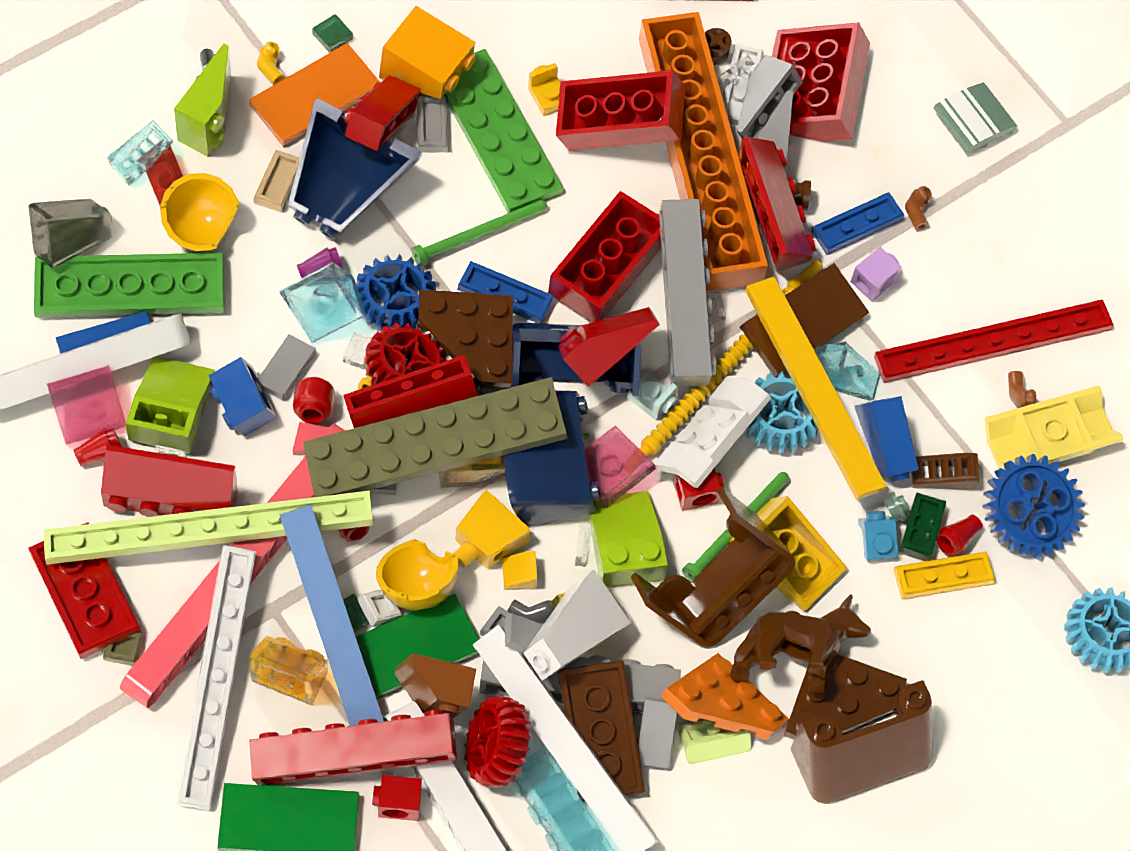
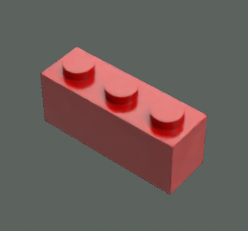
M388 75L381 83L377 82L374 85L371 93L363 95L356 107L352 106L349 109L345 118V123L348 124L345 136L378 151L414 114L421 89Z

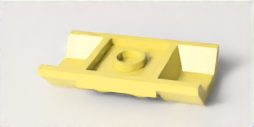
M1100 386L985 418L987 444L998 469L1002 468L1004 470L1005 462L1011 460L1015 463V458L1021 455L1026 460L1027 456L1035 454L1037 462L1040 457L1046 455L1048 456V465L1056 460L1060 462L1092 453L1094 449L1119 443L1124 439L1121 433L1112 429L1104 412Z

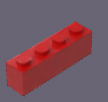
M465 355L343 395L354 428L478 396Z

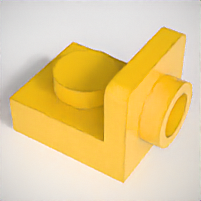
M556 63L538 66L529 73L528 90L543 116L558 111L560 80L557 77L558 67Z

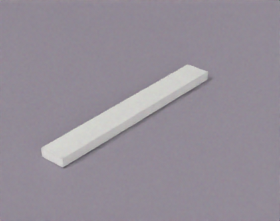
M227 545L222 547L175 805L207 811L211 809L256 551Z
M497 625L473 644L474 648L513 700L525 705V711L529 712L528 722L531 723L534 731L620 850L646 851L658 841L522 653L505 646L504 628L501 625Z

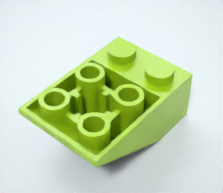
M158 356L153 357L134 395L125 423L128 440L190 454L212 385L209 375L215 372V369Z

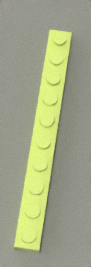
M370 491L45 529V561L48 565L286 536L280 514L310 504L320 532L372 526L373 515Z

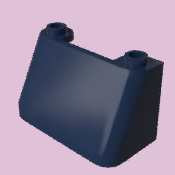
M555 390L568 439L503 455L511 507L515 515L527 526L597 513L596 501L601 500L600 490L597 481L592 482L588 474L581 425L583 415L588 414V406L585 396H580L578 391Z

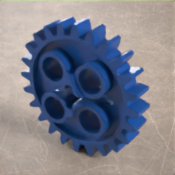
M1035 454L1027 456L1026 460L1021 455L1015 458V463L1011 460L1005 462V470L999 468L994 471L998 479L992 478L987 481L993 490L983 493L985 497L991 499L989 503L982 505V508L991 510V515L987 516L985 521H994L995 526L991 528L990 533L998 531L1001 533L998 540L999 544L1007 540L1010 541L1009 551L1020 547V556L1027 555L1029 551H1031L1033 558L1040 556L1041 552L1048 556L1053 554V549L1056 551L1064 549L1063 542L1069 543L1074 540L1070 533L1080 531L1079 526L1074 522L1084 519L1082 514L1077 513V509L1084 507L1085 503L1076 500V497L1081 495L1083 491L1073 490L1072 486L1078 480L1075 478L1068 481L1066 476L1069 473V469L1058 471V460L1048 465V456L1046 455L1040 457L1038 462ZM1023 477L1030 480L1032 485L1031 491H1027L1022 483ZM1044 481L1047 485L1045 490L1041 492ZM1050 493L1057 496L1058 507L1051 504L1049 499ZM1010 504L1014 505L1018 510L1017 519L1013 518L1009 513ZM1026 520L1024 530H1022L1021 525ZM1037 520L1044 524V534L1039 533L1036 529Z

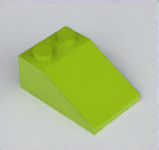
M223 43L174 108L177 141L207 157L215 148H220L226 136L225 126L231 86L229 45Z
M648 491L601 496V500L596 501L597 513L588 514L598 575L605 586L615 587L634 584L631 579L634 573H637L648 582L663 581L668 564L662 534Z

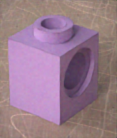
M880 246L855 267L850 282L873 302L897 282L902 266L893 254L887 253Z

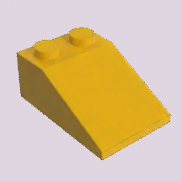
M788 496L771 498L756 514L789 549L795 560L792 572L776 588L798 608L806 611L847 569V566Z

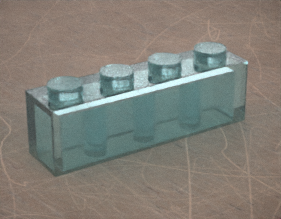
M547 747L527 757V762L521 766V773L516 775L514 782L509 783L514 793L518 797L523 796L528 803L527 811L532 821L536 825L541 823L547 833L545 839L551 850L614 851Z

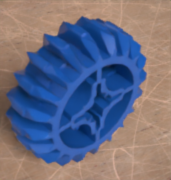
M400 253L396 260H391L387 254L384 257V262L375 258L373 267L365 264L363 274L358 273L356 278L357 284L353 288V294L355 295L354 305L358 307L359 316L366 317L368 326L376 323L378 332L385 326L391 328L395 323L401 328L409 323L410 327L415 330L418 328L419 295L407 286V282L411 283L418 292L420 289L436 290V283L432 281L431 272H424L423 263L414 266L412 256L407 261H402ZM370 293L376 295L377 299L384 303V306L378 305Z

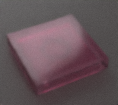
M109 365L46 383L65 445L91 438L104 428L107 431L111 428L117 430L126 427V420Z
M616 425L585 449L588 474L592 482L597 481L601 496L600 501L607 508L656 470L655 464Z

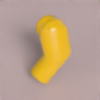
M268 41L260 49L257 67L274 85L283 80L285 76L276 67L280 47L277 43Z

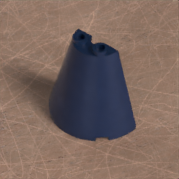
M316 98L309 119L288 206L295 211L294 219L306 226L313 223L320 227L319 231L322 234L335 239L337 235H340L420 160L422 151L396 138L393 143L387 141L378 151L345 136L348 124L345 123L346 116L344 112Z

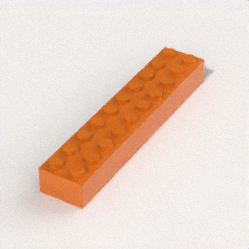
M699 12L642 19L638 40L646 71L673 70L685 85L681 141L665 142L679 198L699 199L700 210H705L706 225L705 228H701L702 239H707L708 255L703 257L704 268H709L710 285L706 286V292L744 287L765 279L768 264Z

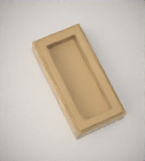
M275 150L254 195V204L280 213L283 212L291 194L300 157Z

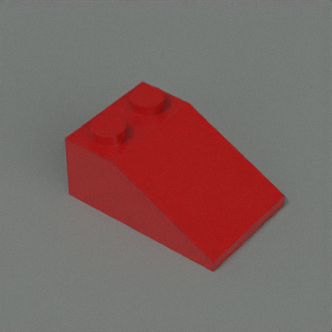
M647 307L584 324L577 330L571 328L561 337L560 341L562 343L558 346L563 360L589 387L655 330L660 323L652 309Z

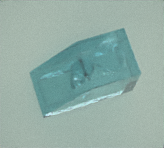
M847 342L816 346L815 353L837 392L868 401L874 400L881 376L879 371Z

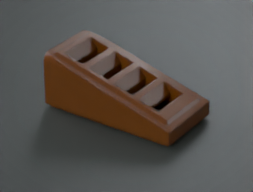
M978 453L916 456L919 470L912 471V488L975 490L979 482ZM923 466H928L929 478H923ZM936 467H941V477H936ZM949 467H954V476H949ZM962 468H967V475L962 474Z

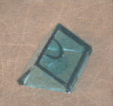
M334 263L311 273L279 291L311 343L365 316L354 276Z

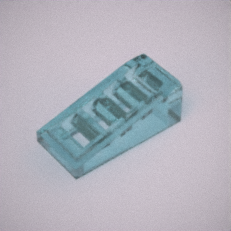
M152 120L106 158L111 168L130 186L173 143V140ZM151 134L160 141L156 145L148 138ZM144 143L150 150L145 152L140 145ZM136 152L140 158L135 160L131 155ZM125 161L130 164L128 168H125L123 165Z

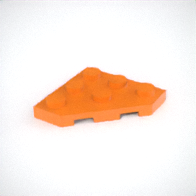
M719 653L668 686L660 696L685 720L697 722L699 718L713 721L714 727L737 733L740 729L753 731L755 737L765 740L781 730L789 721V718L781 712L779 707L769 701L752 682L732 680L731 669L733 665Z

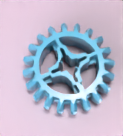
M783 371L779 373L778 378H775L771 372L767 374L765 380L758 377L755 380V384L771 397L762 411L768 417V422L766 423L758 414L747 427V438L756 436V446L764 442L767 444L766 449L768 452L772 450L773 446L778 447L780 454L784 452L785 447H788L792 453L797 450L798 445L805 448L809 440L813 441L816 438L819 429L791 377L790 379L785 378ZM795 403H798L805 414V418L800 416L801 412L796 409Z
M1100 587L1095 589L1093 594L1087 591L1082 595L1081 599L1078 598L1072 604L1073 608L1069 609L1066 614L1068 620L1064 624V630L1069 633L1065 637V642L1074 643L1071 647V653L1080 652L1082 654L1079 658L1080 663L1085 662L1086 659L1091 661V670L1095 669L1097 665L1102 666L1104 673L1109 672L1111 666L1116 673L1121 672L1124 666L1128 669L1130 668V645L1123 649L1113 650L1115 643H1123L1124 640L1130 641V601L1125 599V591H1121L1119 595H1115L1113 587L1108 588L1105 594ZM1103 611L1101 617H1093L1092 620L1085 619V616L1092 612Z

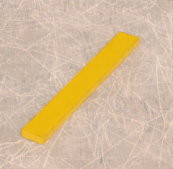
M775 277L748 285L745 292L856 501L884 491L887 486Z

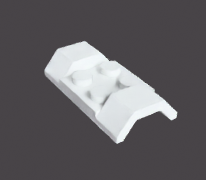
M727 376L709 397V405H704L703 408L697 411L694 419L678 434L677 439L669 445L654 463V478L661 480L667 472L678 474L691 486L698 488L771 399L769 394L750 379Z

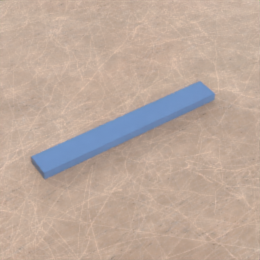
M310 504L280 514L350 726L358 725V721L364 719H376L378 722H384L312 506Z

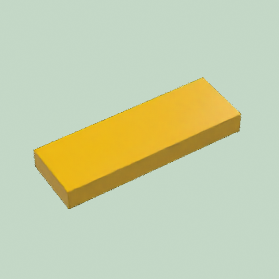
M987 551L895 566L893 570L901 600L993 585L995 582Z

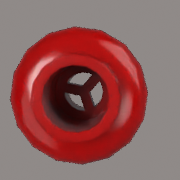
M320 377L302 379L297 383L294 391L292 404L294 413L302 421L309 424H317L327 420L332 415L334 408V387L329 381Z

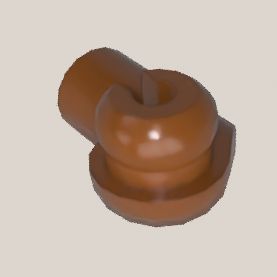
M920 186L918 189H915L905 203V210L916 231L924 229L929 224L923 210L932 198V192L926 186Z
M1009 372L1008 386L1011 401L1020 408L1035 404L1036 391L1033 389L1025 390L1023 372Z

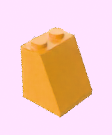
M415 6L384 44L379 78L384 80L388 75H391L420 88V93L441 99L447 90L452 92L455 89L462 71H468L476 60L474 55L476 42L420 7Z

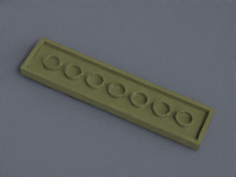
M550 377L303 442L314 497L368 491L568 439L553 380Z

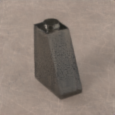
M91 198L33 202L28 205L34 255L51 268L61 265L112 237V216L110 212Z

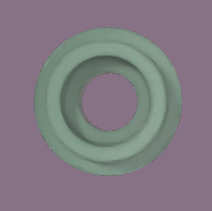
M895 492L890 493L891 497L884 499V502L891 517L895 518L896 522L901 519L903 522L907 521L905 514L909 513L910 509L903 495L897 497Z

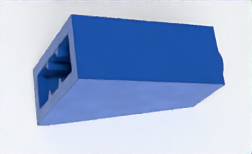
M902 396L855 405L858 420L874 463L881 476L890 477L891 482L910 478L909 472L919 469Z

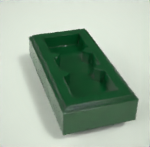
M916 492L899 552L930 561L947 501Z

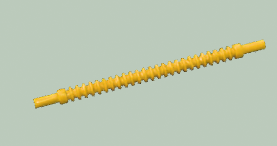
M813 260L798 278H793L787 283V288L782 289L783 294H788L818 274L823 269V265L818 260ZM745 334L739 335V340H735L733 346L728 347V352L722 354L723 358L717 359L716 375H712L709 384L690 388V394L686 393L684 400H679V406H673V412L667 413L668 418H662V424L656 425L657 430H651V435H647L641 441V447L623 466L627 474L633 475L650 455H656L661 449V445L666 444V438L670 439L672 437L671 432H677V426H683V420L686 421L689 418L688 414H694V408L700 407L699 402H705V396H710L711 391L716 390V385H720L722 379L727 377V373L733 371L732 367L738 366V361L743 360V355L749 354V349L754 347Z

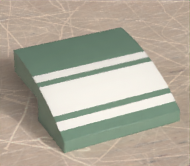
M984 82L952 94L936 103L933 107L966 152L986 147L993 138L1012 134L1017 127V124Z

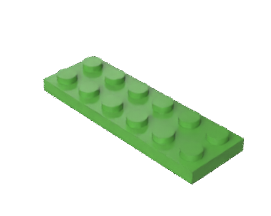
M486 48L475 52L476 60L468 71H462L455 89L452 92L447 90L444 96H446L447 104L507 213L539 200L546 201L562 195L564 188Z
M223 252L35 257V317L135 315L142 312H147L148 315L224 313Z

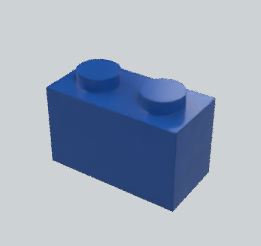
M242 357L209 375L213 384L210 391L218 404L222 403L225 410L222 416L230 430L235 429L243 436H246L277 418L253 366Z

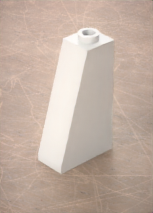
M593 569L571 585L524 651V655L543 681L617 634L631 622L595 569Z

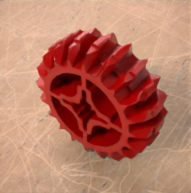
M395 323L391 328L385 326L380 332H376L372 336L370 343H368L365 349L366 353L363 363L366 366L365 375L372 377L371 385L447 361L445 359L446 352L443 349H439L440 343L438 341L431 340V333L423 334L420 326L414 330L411 329L409 323L403 326V328Z
M495 696L488 697L486 701H482L479 709L474 711V718L469 721V731L465 733L467 741L464 744L466 748L464 760L467 761L466 770L469 771L471 779L476 780L477 783H482L483 786L506 787L509 782H514L517 774L521 773L522 764L527 762L525 757L527 751L530 750L528 744L532 738L529 735L532 725L528 722L529 712L525 711V705L513 700V698Z

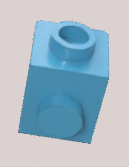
M885 511L867 512L866 518H858V525L862 527L864 559L873 560L898 557L895 518L885 515Z

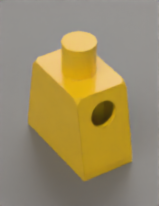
M486 489L458 524L455 540L461 546L453 554L458 556L459 567L463 569L474 559L485 568H491L500 562L502 558L511 555L529 542L530 528Z

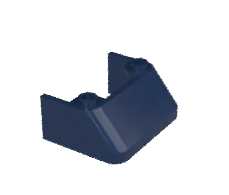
M549 323L513 324L511 387L552 377V380L582 381L563 360L558 346L562 343L560 341L561 337L571 328L577 330L581 325ZM638 343L595 382H604L606 386L610 387L611 392L628 393L629 389H631L632 396H639L641 343Z

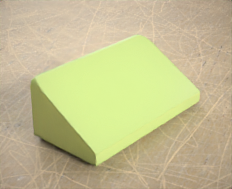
M710 720L678 726L679 736L688 764L751 750L749 730L740 729L737 733L714 727L713 721Z

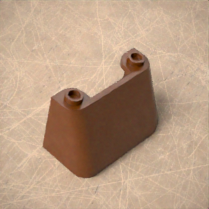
M924 680L909 684L901 690L897 700L899 707L895 711L896 717L849 734L842 735L839 726L830 717L819 716L801 722L790 750L809 794L815 801L822 804H830L927 768L933 756L932 699Z

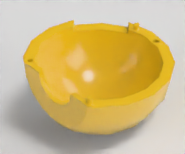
M207 173L187 174L175 180L165 191L160 205L161 223L168 236L179 246L193 251L214 250L218 247L239 208V200L232 187L220 177Z
M416 539L409 540L395 546L382 557L376 568V580L383 594L392 603L413 611L432 608L449 596L458 581V556L446 551L445 557H439L428 549L426 543Z

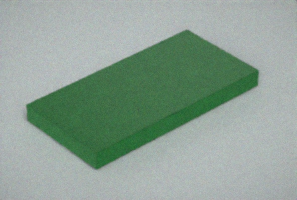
M456 594L448 596L435 607L413 611L355 636L376 699L404 688L395 675V668L412 653L455 664L479 655L473 646L479 639Z
M224 783L217 851H354L359 792Z

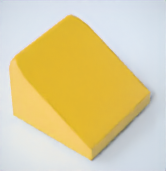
M526 551L502 558L504 590L536 588L537 566L535 551Z

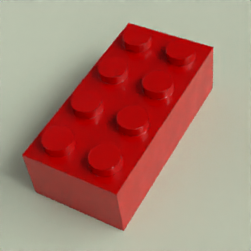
M673 70L561 81L556 137L569 151L681 141L685 85Z
M620 190L552 272L549 279L548 293L554 295V298L591 322L604 319L661 249L659 215Z

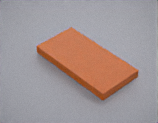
M347 42L250 98L249 105L284 147L306 134L316 98L344 112L358 104L363 95L371 93L374 85L377 82H381Z

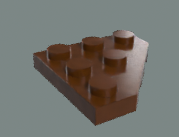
M420 289L418 324L436 338L440 343L439 346L452 359L465 355L472 378L478 386L510 388L512 384L513 296Z
M837 654L826 669L825 691L823 693L811 692L808 690V664L784 736L794 740L801 722L819 716L833 719L844 735L867 725L872 720L893 714L898 708V695L905 687L907 679Z

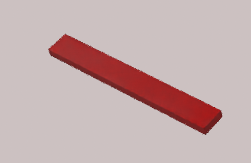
M1101 299L876 351L874 359L883 383L1109 331L1112 330L1114 324L1104 300Z

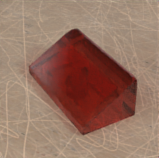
M170 144L164 145L142 160V165L159 206L165 191L175 180L183 177Z

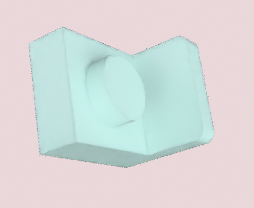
M647 372L640 379L639 396H632L630 390L627 399L657 420L663 412L667 414L677 404L676 394L678 386L672 383L667 387Z

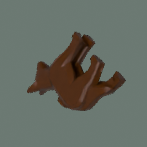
M852 594L841 603L839 608L821 618L801 615L796 611L766 613L756 620L745 640L736 649L734 664L731 669V679L742 682L749 681V670L756 665H759L760 670L776 668L777 660L774 656L784 652L791 657L809 662L808 690L823 693L826 685V669L838 654L841 643L849 638L867 637L871 634V628L851 610Z

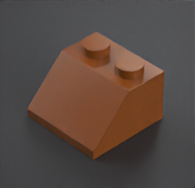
M414 653L396 666V677L411 700L415 701L422 713L431 710H442L444 714L449 713L452 719L470 708L476 668Z

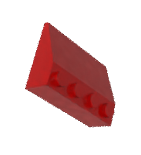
M859 22L777 30L772 57L793 64L803 81L793 95L789 135L823 142L852 140L870 48V41Z
M753 137L742 138L739 161L776 272L810 262L813 257L812 252L816 251V247L811 233L807 235L805 233L803 223H806V217L801 205L796 206L793 195L797 194L792 177H786L783 167L787 166V162L782 148L777 150L774 141Z

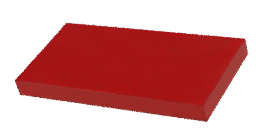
M44 541L28 547L32 560L80 659L104 649L111 643L116 644L129 638L134 633L141 632L140 626L106 558L47 565Z

